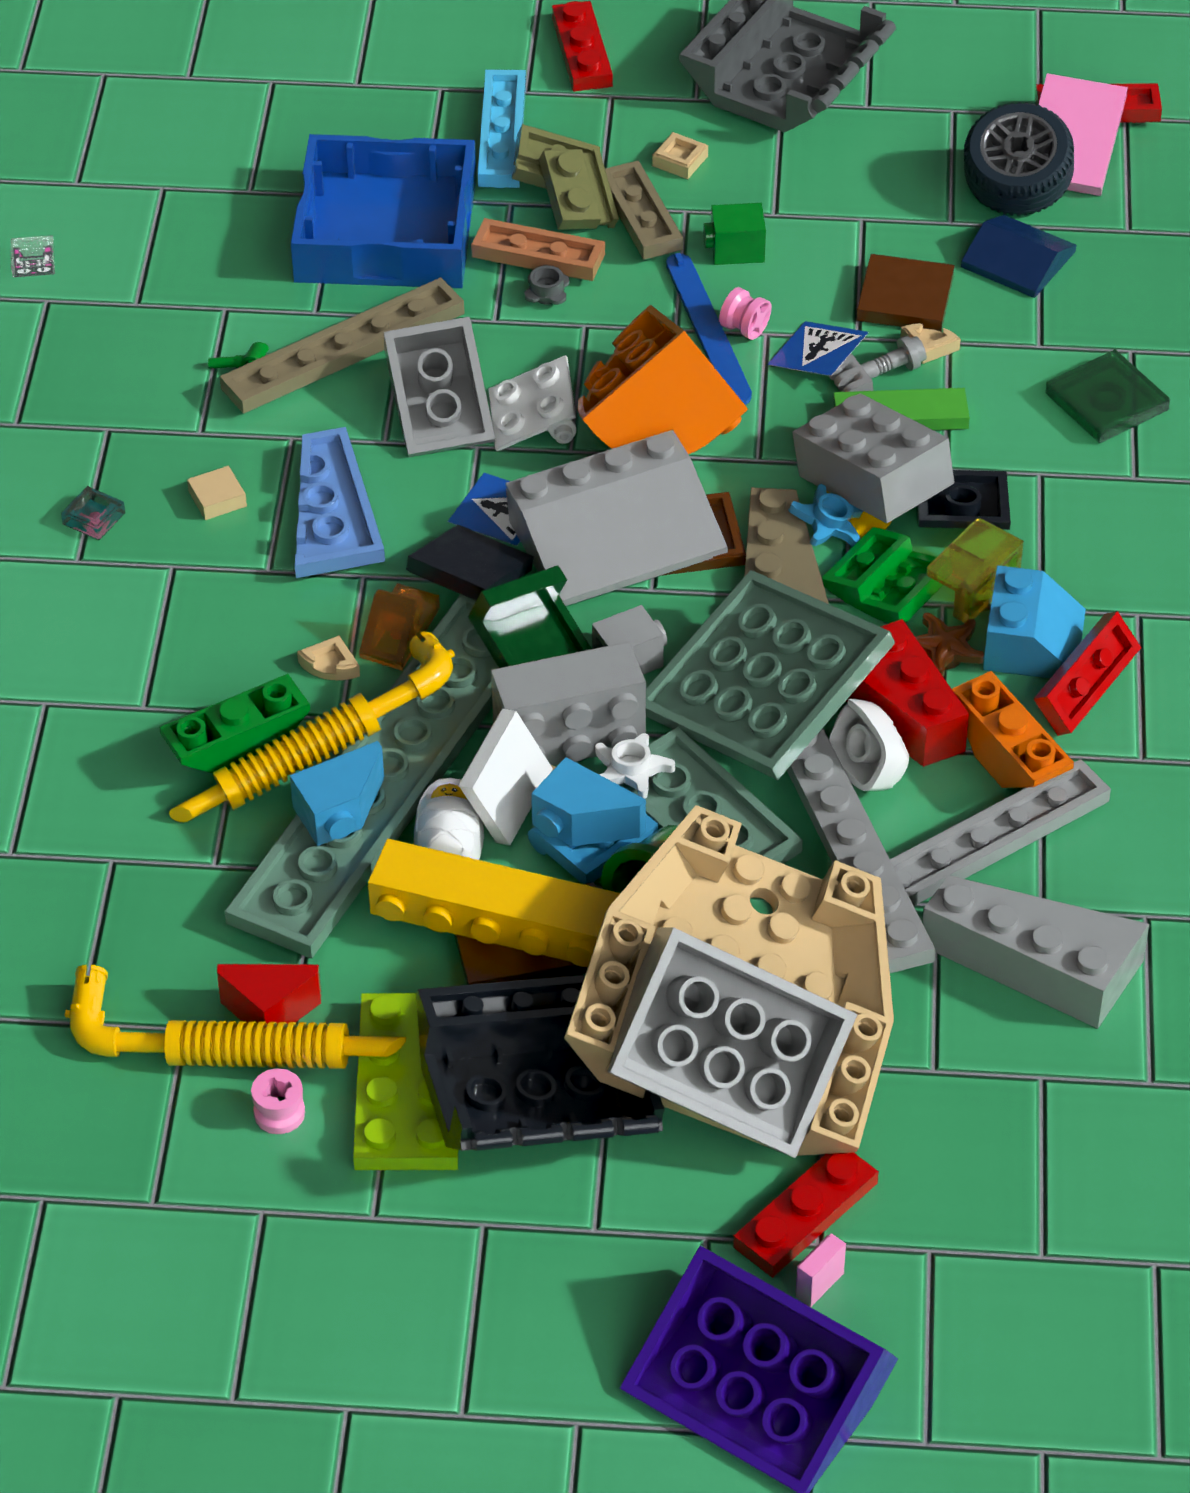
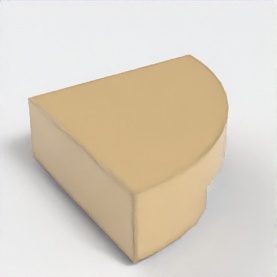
M911 324L901 327V337L906 335L910 338L917 336L921 340L927 356L926 360L922 361V364L960 350L961 339L948 329L943 328V332L924 329L923 324Z
M340 636L297 651L298 663L304 670L316 677L336 681L360 677V666Z

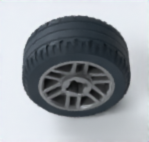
M1018 102L1017 104H1004L1002 107L997 106L996 109H991L990 112L987 111L985 115L980 116L975 121L965 140L964 172L967 184L976 199H979L986 207H990L991 210H996L998 213L1003 212V214L1009 213L1010 215L1017 214V216H1020L1021 214H1034L1036 211L1040 212L1041 209H1047L1048 206H1052L1053 203H1056L1063 196L1070 185L1074 173V143L1067 125L1053 111H1048L1047 108H1042L1040 105L1035 106L1033 103L1028 104L1025 102L1023 104Z

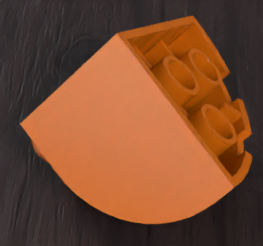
M649 305L612 342L615 346L614 354L604 365L602 361L596 362L584 382L585 387L589 390L587 397L582 396L578 399V413L593 433L610 448H617L674 430L688 454L706 446L718 435H724L732 431L741 422V415L748 410L688 334L652 305Z

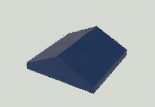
M1001 215L983 222L961 261V268L1035 298L1076 252L1077 245L1006 215Z

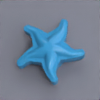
M819 484L815 490L813 504L807 505L793 501L788 509L791 514L812 525L814 534L810 544L813 546L824 543L831 536L846 541L851 547L861 539L849 520L859 518L863 510L849 504L847 500L837 494L827 493L826 486L823 484Z

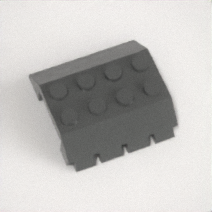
M729 0L680 53L679 61L715 107L764 124L770 128L787 132L826 110L840 94V91L858 74L860 68L864 67L879 50V46L883 45L893 34L896 26L892 21L886 20V13L867 6L861 9L860 30L796 8L793 6V0Z

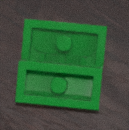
M872 527L822 577L824 587L835 596L873 618L888 624L901 619L907 623L953 576L950 560L913 551L910 536Z

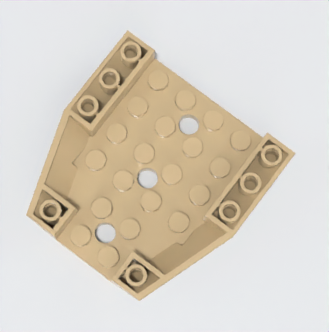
M695 805L607 909L564 1039L599 1082L640 1098L644 1097L645 1089L608 1073V1068L636 976L657 928L674 927L858 1014L797 1156L857 1152L894 1022L881 878L835 860L825 877L820 879L735 845L742 823ZM762 898L771 905L773 913H759L752 907L750 899ZM660 1097L663 1106L666 1108L687 1115L699 1121L705 1122L722 1130L728 1131L740 1137L746 1138L758 1144L764 1145L758 1141H755L745 1135H742L732 1129H729L719 1123H716L706 1117H703L693 1111H690L680 1105H677L667 1099Z

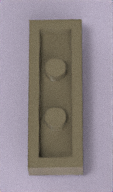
M639 160L605 168L618 216L643 260L683 250V236Z

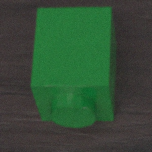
M762 203L711 205V222L703 224L704 247L712 248L714 265L765 262L766 227Z

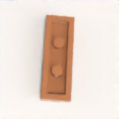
M484 218L471 244L473 258L532 270L540 266L550 265L559 268L563 274L569 277L593 281L605 256V241Z

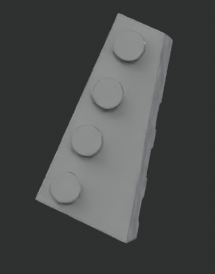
M950 875L945 878L926 904L923 913V925L935 947V953L1097 1029L1143 963L1149 930L1148 923Z

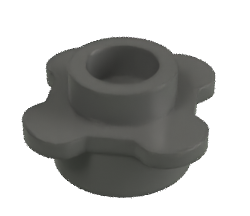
M544 265L535 268L528 275L530 286L524 292L527 301L556 305L566 301L564 289L569 285V277L563 274L559 268Z

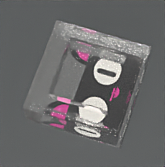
M53 236L11 239V270L13 278L55 274Z

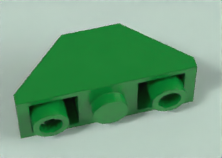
M287 673L159 727L160 734L181 765L213 774V772L224 766L230 769V763L233 761L236 765L240 764L238 759L241 757L247 760L246 754L250 752L253 756L256 755L255 749L260 748L262 751L265 750L263 745L266 743L273 746L272 740L277 739L279 742L282 741L280 736L283 734L289 737V731L295 730L310 711V703Z

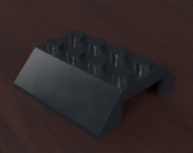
M585 975L417 990L421 1070L445 1146L461 1151H480L510 1148L513 1145L530 1146L561 1143L564 1140L581 1141L611 1138L614 1135L631 1136L659 1133V1131H663L662 1118L665 1109L660 1096L645 1090L644 1097L640 1098L599 1082L564 1039Z

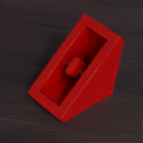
M217 964L220 1002L238 1019L246 1021L247 1024L250 1021H256L257 1024L260 1021H266L267 1024L269 1022H276L278 1025L279 1022H286L288 1025L289 1022H297L321 1004L319 964Z

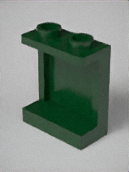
M559 565L480 593L468 618L499 668L592 649L559 596L567 582V578Z

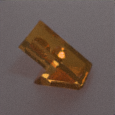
M399 583L396 584L392 592L378 589L373 598L359 650L360 658L403 670L412 655L409 649L410 641L415 635L420 640L422 639L420 632H426L440 609L439 595Z

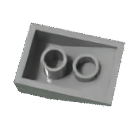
M470 317L385 331L384 351L408 457L495 442Z

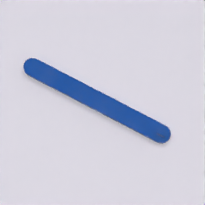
M681 253L669 256L666 263L667 270L707 359L745 405L748 404L752 398V391L728 338L720 325L717 314L691 258Z

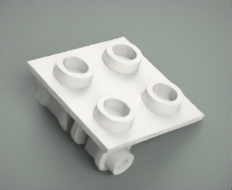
M566 355L488 389L495 435L494 443L497 452L544 431H548L561 444L569 443L575 436L576 425L572 419L576 418L568 357Z

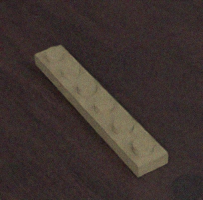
M440 277L221 375V390L244 414L383 351L385 331L452 320L465 314L464 300Z

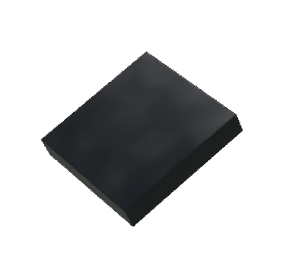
M457 524L409 555L406 570L473 600H477L482 591L514 581L530 572L534 556Z

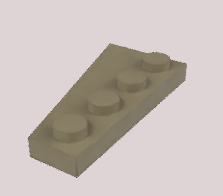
M751 487L745 576L752 570L829 604L814 550L810 544L806 523L788 510L793 501L799 502L797 491L793 489Z

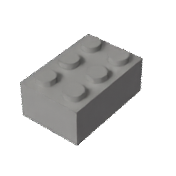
M861 393L848 397L843 403L822 415L815 416L810 422L792 431L800 477L816 486L819 484L825 485L827 492L843 497L851 505L885 523H889L954 484L949 438Z
M630 641L491 670L493 723L502 708L517 711L550 765H559L565 757L574 762L597 757L595 753V745L597 743H603L605 746L613 748L620 741L635 739L640 734L646 733V681Z

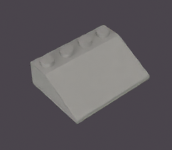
M674 430L505 483L510 524L527 554L534 556L533 564L536 570L540 572L559 565L567 578V582L559 594L565 606L679 570L728 552L727 544L692 460Z
M658 927L636 976L608 1073L792 1158H796L858 1014L674 927Z

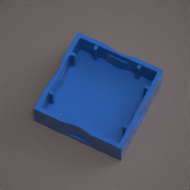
M309 134L303 168L304 191L297 204L291 239L294 282L420 287L441 277L451 288L463 289L476 184L475 140L434 138L389 140L369 136Z

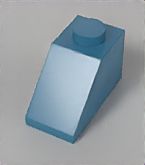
M378 741L290 775L293 808L317 846L335 839H342L350 833L362 829L384 781L383 752Z
M567 757L531 793L532 825L537 827L544 835L552 838L555 837L570 846L639 838L646 831V799Z

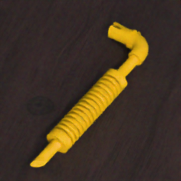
M424 631L420 632L425 641L422 642L415 635L410 641L409 649L412 656L422 665L419 666V669L408 675L409 680L367 702L362 693H358L348 699V705L342 702L339 704V710L336 706L331 708L332 714L325 711L323 712L324 718L321 719L319 715L314 717L315 723H312L311 720L307 721L306 728L302 724L299 725L297 733L292 729L289 731V737L285 734L280 736L282 741L272 740L273 746L266 743L263 745L265 750L262 751L260 748L255 749L256 755L253 756L250 752L246 754L247 760L243 757L239 758L240 764L236 765L233 761L230 763V769H227L226 766L213 772L217 782L216 785L172 808L169 811V816L177 822H188L225 801L228 802L234 811L246 804L244 799L254 800L253 794L256 793L258 797L263 795L262 789L269 792L271 784L275 788L280 786L279 780H282L283 783L287 782L288 775L296 773L295 771L304 770V766L312 767V762L314 761L320 764L322 763L321 757H324L326 760L329 759V753L338 754L339 747L344 751L347 749V743L351 746L356 744V738L359 742L364 740L363 734L370 737L381 731L377 720L379 717L416 697L423 700L439 690L448 681L453 671L451 658L455 656L452 649L446 650L434 634Z
M81 965L76 968V980L70 1010L65 1011V1017L70 1018V1029L75 1040L91 1054L118 1057L120 1052L165 1053L168 1066H185L186 1064L188 1066H195L196 1064L198 1066H205L207 1064L214 1067L217 1064L218 1067H224L227 1064L228 1067H234L237 1064L238 1067H245L247 1064L248 1067H255L257 1064L258 1067H266L267 1064L269 1068H274L277 1064L278 1068H284L286 1065L288 1068H295L296 1065L298 1068H305L306 1065L308 1068H315L317 1065L318 1068L322 1069L326 1068V1066L329 1069H345L349 1056L388 1057L396 1053L405 1044L407 1039L400 1036H349L346 1023H329L327 1025L326 1022H320L318 1025L316 1022H310L308 1025L306 1022H300L298 1025L296 1022H289L288 1025L286 1022H279L277 1025L276 1022H269L267 1024L266 1021H260L258 1024L256 1021H250L248 1024L246 1021H240L237 1024L236 1021H229L228 1023L226 1021H219L218 1023L216 1021H209L207 1023L205 1020H201L197 1023L196 1020L188 1022L186 1020H169L165 1033L121 1032L119 1027L103 1026L105 1012L101 1011L108 972L96 965H91L90 976L86 975L87 965Z

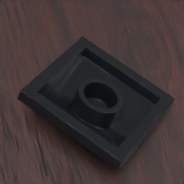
M953 470V485L916 506V521L918 527L1010 530L1011 520L1007 471Z

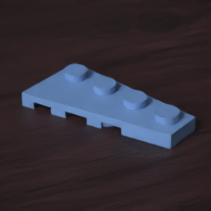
M346 427L303 434L300 466L301 482L298 500L299 516L296 535L297 551L295 554L296 578L385 562L384 546Z

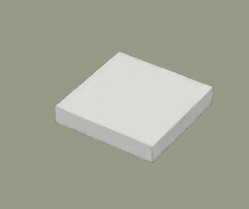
M502 708L460 781L459 787L495 842L510 846L532 807L531 793L551 773L553 768L517 711Z

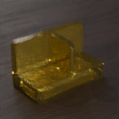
M977 518L928 565V577L955 591L954 618L963 623L967 622L968 619H975L992 602L997 565L1021 568L1023 540L981 518Z

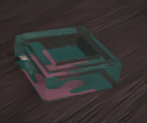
M87 486L61 513L62 523L65 526L100 540L125 514V506L123 501Z

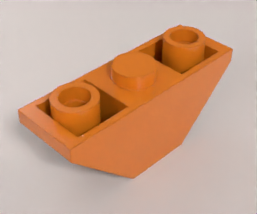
M992 671L952 688L969 713L967 738L974 756L1002 788L1035 787L1073 769L1074 761Z

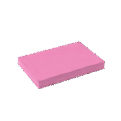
M1047 73L1038 105L1042 108H1047L1048 111H1053L1054 114H1057L1063 120L1072 135L1074 143V173L1067 190L1101 196L1127 98L1128 87Z

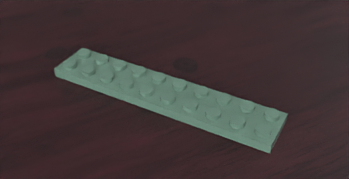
M460 594L432 632L446 650L452 649L455 653V656L451 658L453 671L448 681L439 690L423 700L416 697L379 717L377 720L381 731L370 737L363 734L364 740L360 742L356 738V744L353 746L349 744L347 749L341 754L343 755L376 741L382 746L384 781L362 829L350 833L342 839H335L317 846L299 816L296 815L225 910L226 924L312 959L370 879L387 838L398 840L416 815L419 801L430 784L444 776L493 707L491 670L498 669L499 667L468 618L476 600ZM413 657L390 690L409 680L408 675L419 669V666L422 664Z

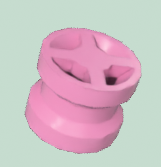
M740 287L734 288L728 294L721 307L719 315L720 325L730 330L737 328L741 331L742 336L754 340L762 334L767 326L772 305L770 301L762 297L756 299L750 297L749 291Z
M278 1068L267 1070L258 1075L251 1088L256 1124L270 1134H285L298 1128L305 1116L303 1087L300 1078L287 1069ZM277 1097H284L285 1099L279 1101Z

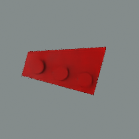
M903 619L880 626L890 631L895 644L848 699L864 700L879 706L893 721V726L896 727L909 757L923 767L964 753L966 750L969 720L968 711Z

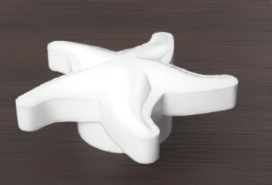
M646 733L640 734L635 739L620 741L613 748H609L603 743L595 745L597 757L608 767L604 773L599 775L618 785L626 783L637 790L638 795L644 799L648 795L649 777L661 772L673 773L675 771V761L663 756L650 754L648 747L649 735Z

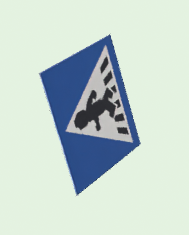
M805 321L767 365L832 376L869 332Z
M483 473L447 522L455 525L458 524L518 546L521 542L509 521L505 483L510 481Z

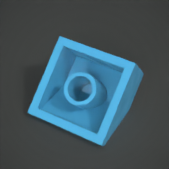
M997 565L987 628L983 670L1050 679L1082 641L1086 609L1044 571Z

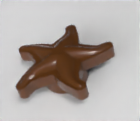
M931 613L923 614L922 623L928 628V634L916 636V639L943 677L945 670L955 668L961 662L971 664L983 663L984 652L975 650L968 644L976 628V621L974 619H968L962 625L948 627L942 620Z

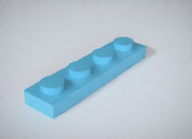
M485 69L478 187L520 188V181L512 179V174L515 167L513 164L517 134L521 125L524 124L526 70Z

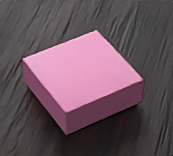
M831 1233L797 1265V1299L812 1307L844 1274L845 1242Z

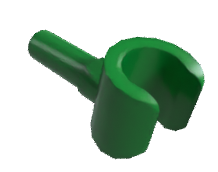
M255 342L251 345L246 355L209 358L208 366L210 369L239 368L264 357L269 347L265 343Z

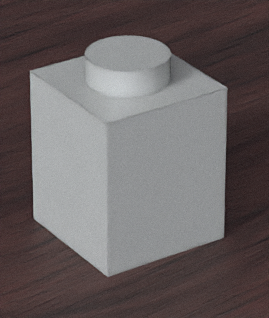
M642 605L592 623V649L630 641L643 674L663 667L664 646L667 645L666 632L660 621L657 619L653 620Z

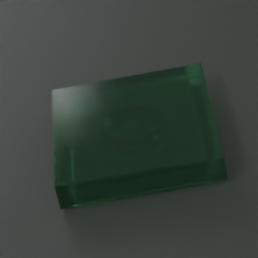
M1116 349L1046 383L1045 393L1099 443L1169 410L1170 398Z

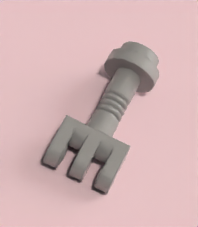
M906 335L897 340L898 349L861 365L853 354H850L833 375L829 377L831 380H834V384L842 392L873 391L872 378L902 365H905L908 370L913 371L921 366L922 361L926 360V351L917 336L910 338Z

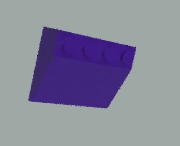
M700 1245L621 1384L620 1389L798 1493H810L872 1408L898 1358L881 1346Z

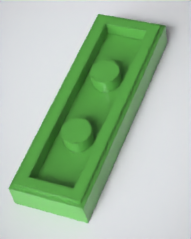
M965 388L834 392V407L843 403L848 397L861 393L932 430L969 429L970 417Z

